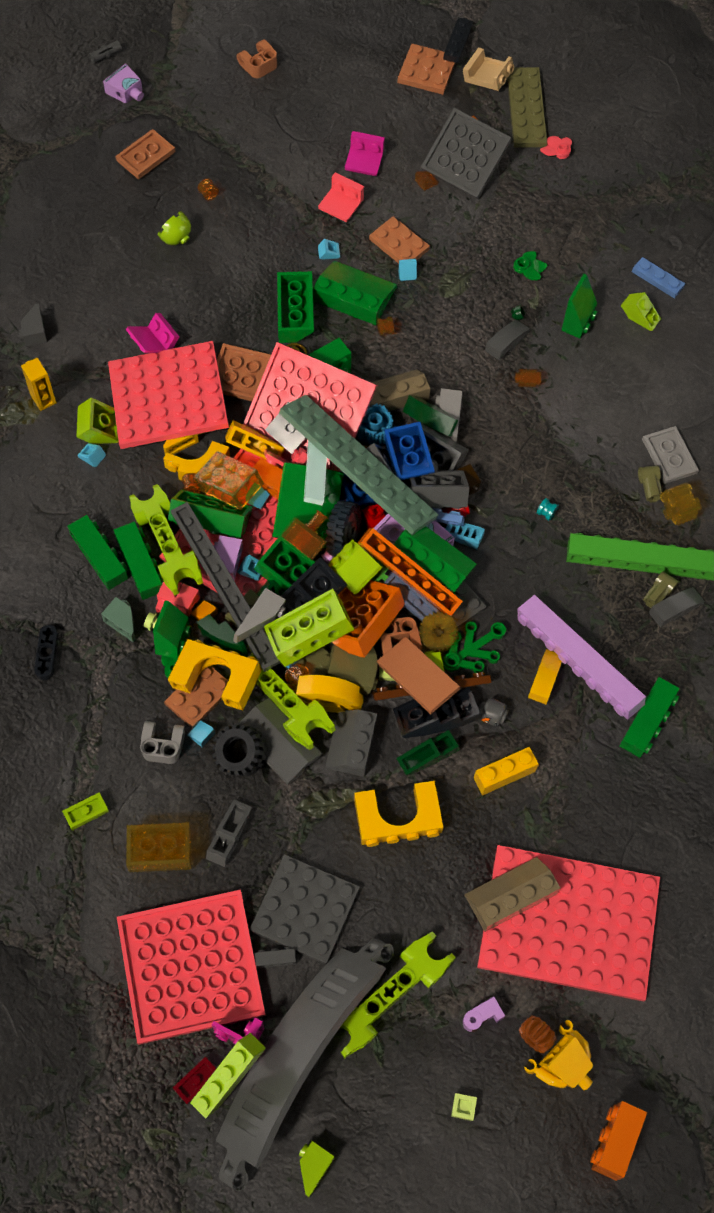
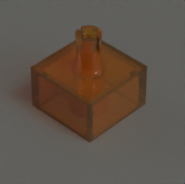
M317 510L308 524H304L297 517H294L281 533V536L313 560L327 543L325 539L317 534L318 528L327 517L319 510Z

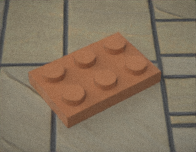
M152 129L115 157L118 163L139 180L176 151L173 145Z
M394 216L369 235V240L398 264L399 260H418L430 248L425 241Z
M209 666L199 674L190 694L176 689L164 701V704L193 729L200 720L202 721L222 701L221 696L228 680L212 666Z

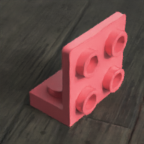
M335 172L332 176V188L318 205V209L344 222H348L364 200V186Z
M301 446L298 450L295 449L290 457L292 459L291 462L267 449L264 450L266 461L274 466L279 464L283 467L285 462L304 465L307 460V450Z

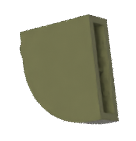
M333 644L325 676L352 682L360 687L359 692L368 696L371 690H375L378 679L375 678L378 663L374 647L363 658L349 654Z

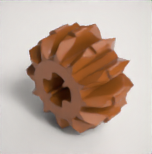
M531 1015L519 1028L520 1035L525 1042L535 1051L543 1054L557 1040L555 1032L540 1017Z

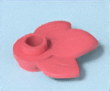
M550 136L547 138L548 145L540 149L545 155H556L559 159H565L569 157L571 152L572 140L568 137L560 139L557 136Z

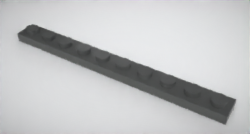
M186 502L171 510V514L239 628L251 609L190 505ZM263 629L245 638L264 672L281 663L276 657Z

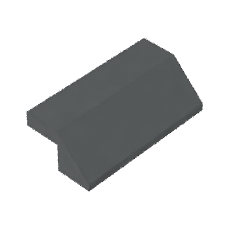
M268 698L256 705L237 725L253 727L262 734L261 738L267 742L264 744V747H268V751L264 753L267 756L264 761L288 785L299 778L305 768L319 759L322 753L315 746L311 750L305 748L287 733L283 723L289 718Z

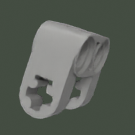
M145 721L140 745L144 759L150 762L165 764L176 763L180 758L184 743L185 726L174 725L171 740L154 738L156 722ZM155 747L153 752H146L147 748ZM167 750H175V753L172 755L165 754Z

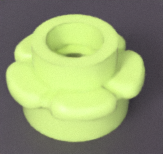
M149 613L145 619L144 627L148 628L149 631L155 627L158 619L157 613Z

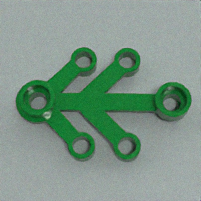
M472 621L467 622L465 625L464 649L458 653L457 647L461 641V634L457 631L452 632L449 638L451 642L449 653L445 654L442 658L444 669L456 671L459 668L473 670L474 673L484 671L485 666L482 661L471 662L463 660L467 656L488 659L490 663L496 664L500 659L499 652L478 649L493 639H502L506 633L505 625L500 622L494 623L488 634L472 643L477 625ZM468 626H473L474 629H473V630H469L467 627H468ZM498 630L501 634H495L494 631ZM457 636L459 639L454 640L452 637ZM495 655L497 659H492L490 656ZM452 660L455 664L450 665L448 661ZM480 665L482 669L478 670L475 666Z

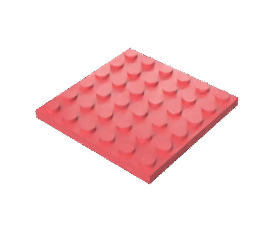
M213 341L163 350L159 353H148L108 361L120 449L229 428Z
M276 342L243 425L280 444L265 429L278 415L281 407L285 406L288 402L291 403L307 395L352 437L356 438L378 385ZM308 439L301 445L306 450H308ZM284 448L280 457L290 462L292 461L290 459L292 454ZM327 458L326 469L341 473V470Z
M241 890L117 917L138 1045L212 1028L213 1021L223 1026L266 1016Z

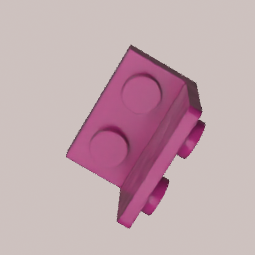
M352 131L350 151L345 164V170L377 176L384 153L385 137Z
M155 313L148 326H127L126 328L130 337L144 353H159L163 350L173 349L179 339V335L161 313Z
M254 1018L253 1022L249 1021L243 1032L245 1036L251 1033L259 1040L265 1029L263 1021ZM213 1021L212 1028L218 1039L224 1042L230 1040L233 1044H236L243 1038L241 1035Z

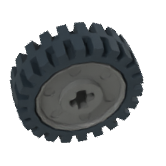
M338 501L331 511L332 515L329 516L330 521L327 523L328 529L326 530L327 536L325 538L327 552L330 555L337 556L352 539L358 544L357 541L360 540L359 534L362 531L360 528L363 522L361 521L363 518L361 514L362 509H360L359 504Z

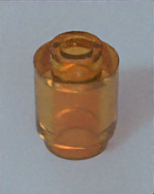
M519 369L518 372H515V383H518V387L540 386L541 371L536 369Z

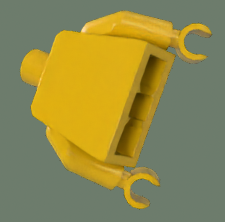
M566 1020L565 1024L570 1029L565 1030L560 1025L559 1031L564 1037L539 1063L541 1067L538 1068L536 1062L533 1059H529L528 1061L534 1064L535 1067L532 1070L526 1067L524 1069L528 1074L535 1073L537 1078L550 1086L575 1088L579 1085L583 1090H586L593 1083L587 1075L593 1068V1064L590 1061L589 1043L577 1030L572 1029V1022Z

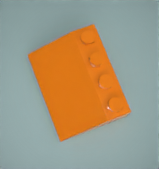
M370 580L356 595L345 587L338 596L342 600L354 630L331 643L349 654L365 658L405 605L399 587Z

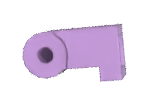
M492 997L468 1011L463 1018V1026L467 1031L475 1032L480 1028L481 1024L494 1018L497 1023L504 1019L505 1015L495 997Z

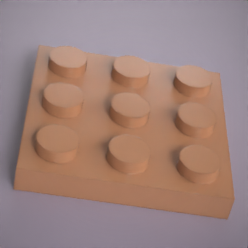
M411 44L397 83L444 95L456 62L443 60V51Z
M223 343L217 358L223 395L253 401L271 355Z

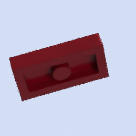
M204 1057L173 1087L174 1091L188 1105L216 1068Z

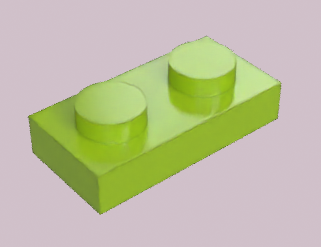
M99 792L62 812L71 830H74L108 813L109 810Z

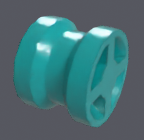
M545 498L536 514L543 515L546 520L550 521L559 505L556 503L552 504L549 499Z

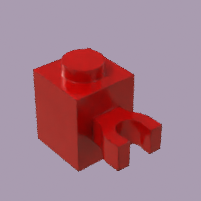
M378 504L368 505L362 510V520L367 530L374 528L386 516L384 509Z

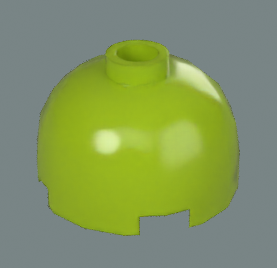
M179 211L178 217L173 215L162 226L164 229L162 233L160 231L157 233V236L168 245H178L180 243L183 245L190 239L188 235L191 232V223L182 211Z

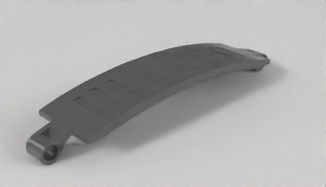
M373 938L357 953L342 948L314 977L278 1024L264 1046L266 1049L253 1064L243 1081L216 1138V1142L227 1149V1154L219 1171V1179L235 1191H241L248 1183L245 1161L255 1168H259L271 1147L287 1111L315 1063L347 1017L378 982L386 970L384 966L375 962H389L394 954L392 945Z

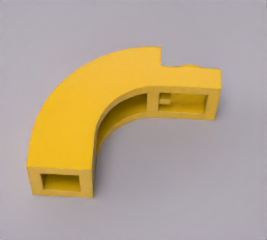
M212 441L207 452L200 458L187 460L166 453L163 458L164 465L169 471L178 472L179 480L199 482L215 476L224 468L230 457V450L228 446Z
M324 675L299 676L296 695L306 702L313 700L334 702L342 705L349 711L361 710L363 705V695L359 692L360 687L352 682Z

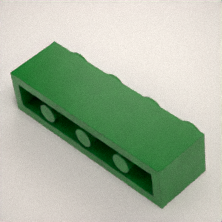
M85 515L67 526L71 537L108 591L128 579L126 573L128 571L127 566L123 561L119 562L116 550L108 546L109 541L104 533H99V527L94 519L90 520Z
M134 521L113 529L115 538L142 600L157 595L164 580L161 574H157L156 569H158L155 558H150L149 553H151L148 542H143L142 538L145 536L141 527L137 528Z
M658 677L645 700V705L639 710L619 747L641 758L643 753L648 754L653 745L650 740L652 737L657 738L662 728L659 724L661 721L666 722L671 712L668 711L670 705L675 706L680 697L676 695L680 688Z

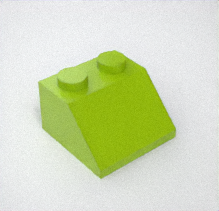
M90 398L80 404L77 414L76 437L92 444L118 443L114 408L94 398Z
M353 539L328 564L347 584L346 587L354 595L383 568Z

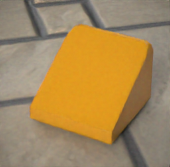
M203 601L191 612V615L198 621L209 614L212 617L218 614L217 608L206 601Z

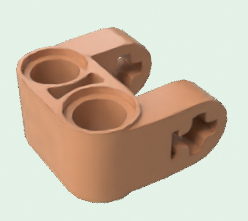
M265 39L256 43V48L259 52L256 55L251 56L245 50L237 54L239 64L253 78H261L277 68V52Z
M413 618L393 619L387 627L392 633L387 634L384 632L380 637L382 656L392 648V643L400 642L404 637L408 638L422 651L419 631ZM410 627L412 630L405 631L403 628Z

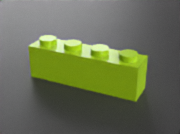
M251 1033L240 1039L190 1103L205 1119L220 1108L266 1048Z

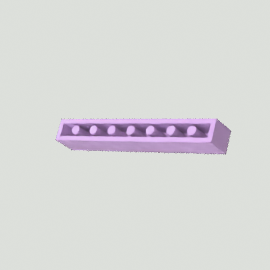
M533 595L518 608V621L523 626H527L536 638H540L550 651H554L564 664L567 663L575 675L581 676L589 688L595 689L603 701L609 702L618 715L624 716L628 720L645 705L646 696L537 596Z

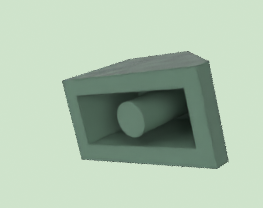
M115 597L101 613L103 622L134 642L136 638L132 606L123 599L121 601Z

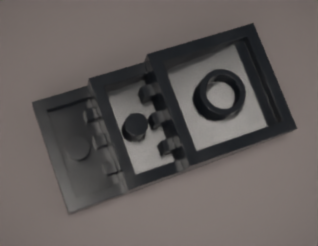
M319 558L280 596L286 600L284 605L286 610L283 615L331 589H334L338 595L347 584Z
M470 686L456 692L432 714L424 709L415 699L393 708L403 738L440 733L483 718Z

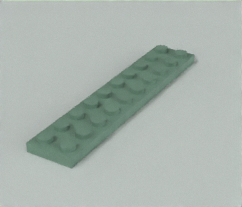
M307 395L280 408L279 414L411 535L437 519L439 514Z

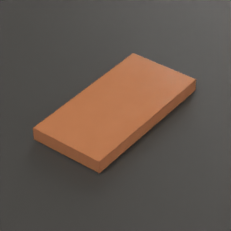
M406 637L377 660L378 665L430 714L460 690V686Z

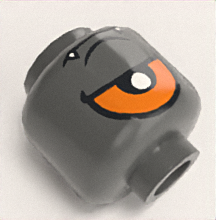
M489 698L486 703L482 701L479 707L483 717L481 721L494 727L499 726V724L503 725L509 711L506 709L505 703L494 698Z

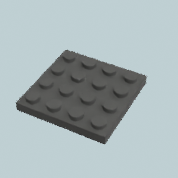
M454 108L424 160L421 169L479 199L512 138Z
M284 854L250 927V932L284 947H291L295 949V952L326 965L360 887Z

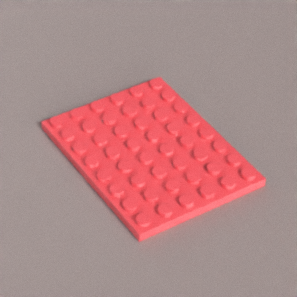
M497 845L491 880L537 857L551 870L561 889L557 895L486 932L483 930L477 968L643 1002L646 1001L660 877Z

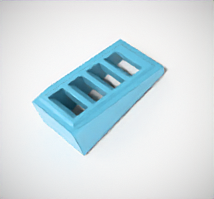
M464 523V526L447 524L446 530L455 538L454 541L476 550L485 532L484 528ZM452 527H456L454 533H450ZM459 529L463 530L461 535L457 534Z

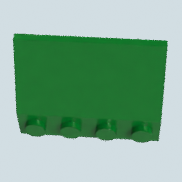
M333 261L316 281L313 287V301L376 325L397 284Z
M285 462L272 537L278 538L282 535L291 542L317 548H326L327 523L330 521L329 516L332 515L331 511L334 505L340 501L344 473L326 469L324 503L321 506L304 502L306 466Z

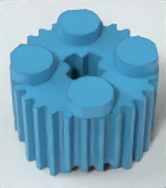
M376 403L372 407H368L357 433L360 441H365V444L368 443V445L373 443L380 446L385 445L384 430L393 428L392 415L386 410L385 406Z

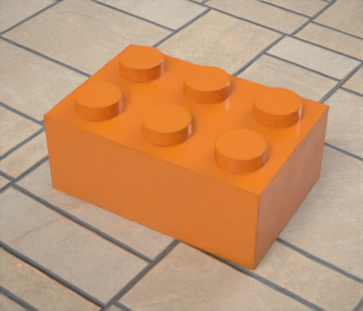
M624 1101L616 1105L614 1104L613 1108H609L606 1120L609 1121L605 1129L602 1128L598 1141L601 1142L600 1147L594 1150L590 1160L593 1163L592 1170L615 1181L625 1177L647 1112Z

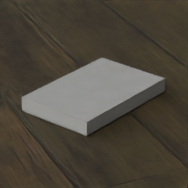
M676 426L643 436L642 441L655 466H659L664 484L698 473L699 469Z

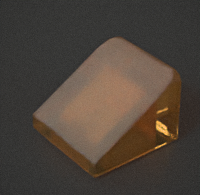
M427 171L415 173V181L424 191L438 184L431 173Z

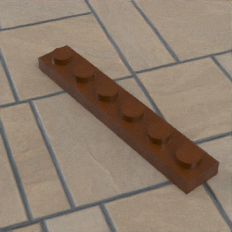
M484 672L473 673V677L466 678L465 675L453 676V681L460 688L491 683L490 675H485ZM396 685V689L388 690V686L376 688L377 692H372L373 700L375 701L410 695L400 685Z

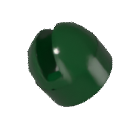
M522 305L512 309L513 319L521 320L525 318Z

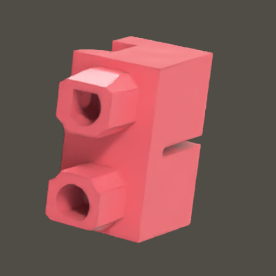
M163 582L157 594L156 612L160 614L166 600L190 617L192 608L200 599L199 590L186 584L182 585L179 582V594L174 596Z

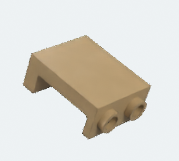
M478 48L463 68L464 80L467 83L499 91L501 86L505 84L506 79L514 71L513 59L509 56L504 62L485 57L484 49Z

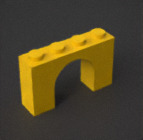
M187 639L168 678L172 688L190 694L199 674L205 668L211 665H224L231 669V675L221 698L225 705L243 711L262 671L258 660L252 656H241L235 651H224L216 645H205L200 640L192 641Z
M435 781L414 784L413 790L417 815L410 823L402 826L391 825L382 819L378 812L375 790L354 793L362 845L373 847L379 845L380 842L393 844L399 842L400 839L407 838L408 841L419 839V836L427 835L429 838L439 836V833L443 831V823Z

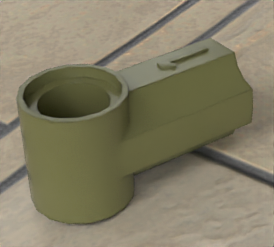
M658 465L639 467L638 469L639 482L643 483L646 501L650 503L657 502L663 498L660 485L661 474Z
M662 571L655 580L653 587L645 595L643 601L648 607L652 608V606L663 601L667 595H670L679 581Z

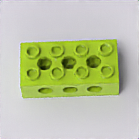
M331 589L264 626V629L276 657L286 667L353 631L354 627L342 600L334 589Z

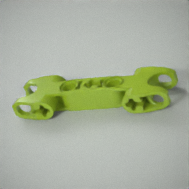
M156 484L153 485L154 495L149 500L141 501L134 494L130 495L129 498L132 512L139 527L149 523L166 559L165 563L157 567L165 585L175 596L179 594L178 583L183 578H193L198 585L204 582L202 580L201 568L194 552L190 551L182 554L165 517L169 514L170 501L166 493Z
M251 651V654L249 656L255 658L253 652ZM272 669L265 672L261 671L256 684L289 718L283 723V726L296 742L311 750L314 748V745L308 733L312 729L323 728L331 734L336 730L335 725L318 701L313 700L306 705Z
M433 932L414 941L400 954L406 965L358 1008L355 1007L340 1028L347 1030L351 1036L350 1042L341 1052L344 1059L357 1050L364 1048L378 1034L371 1024L420 980L427 988H430L443 976L447 968L456 959L452 953L441 960H433L429 957L427 948L436 937ZM402 975H406L411 979V982L404 985L399 981V978ZM396 985L397 989L393 992V998H391L390 996L386 998L385 990L390 992L394 989V986ZM374 1003L378 1005L379 1011L370 1013L367 1010V1006Z

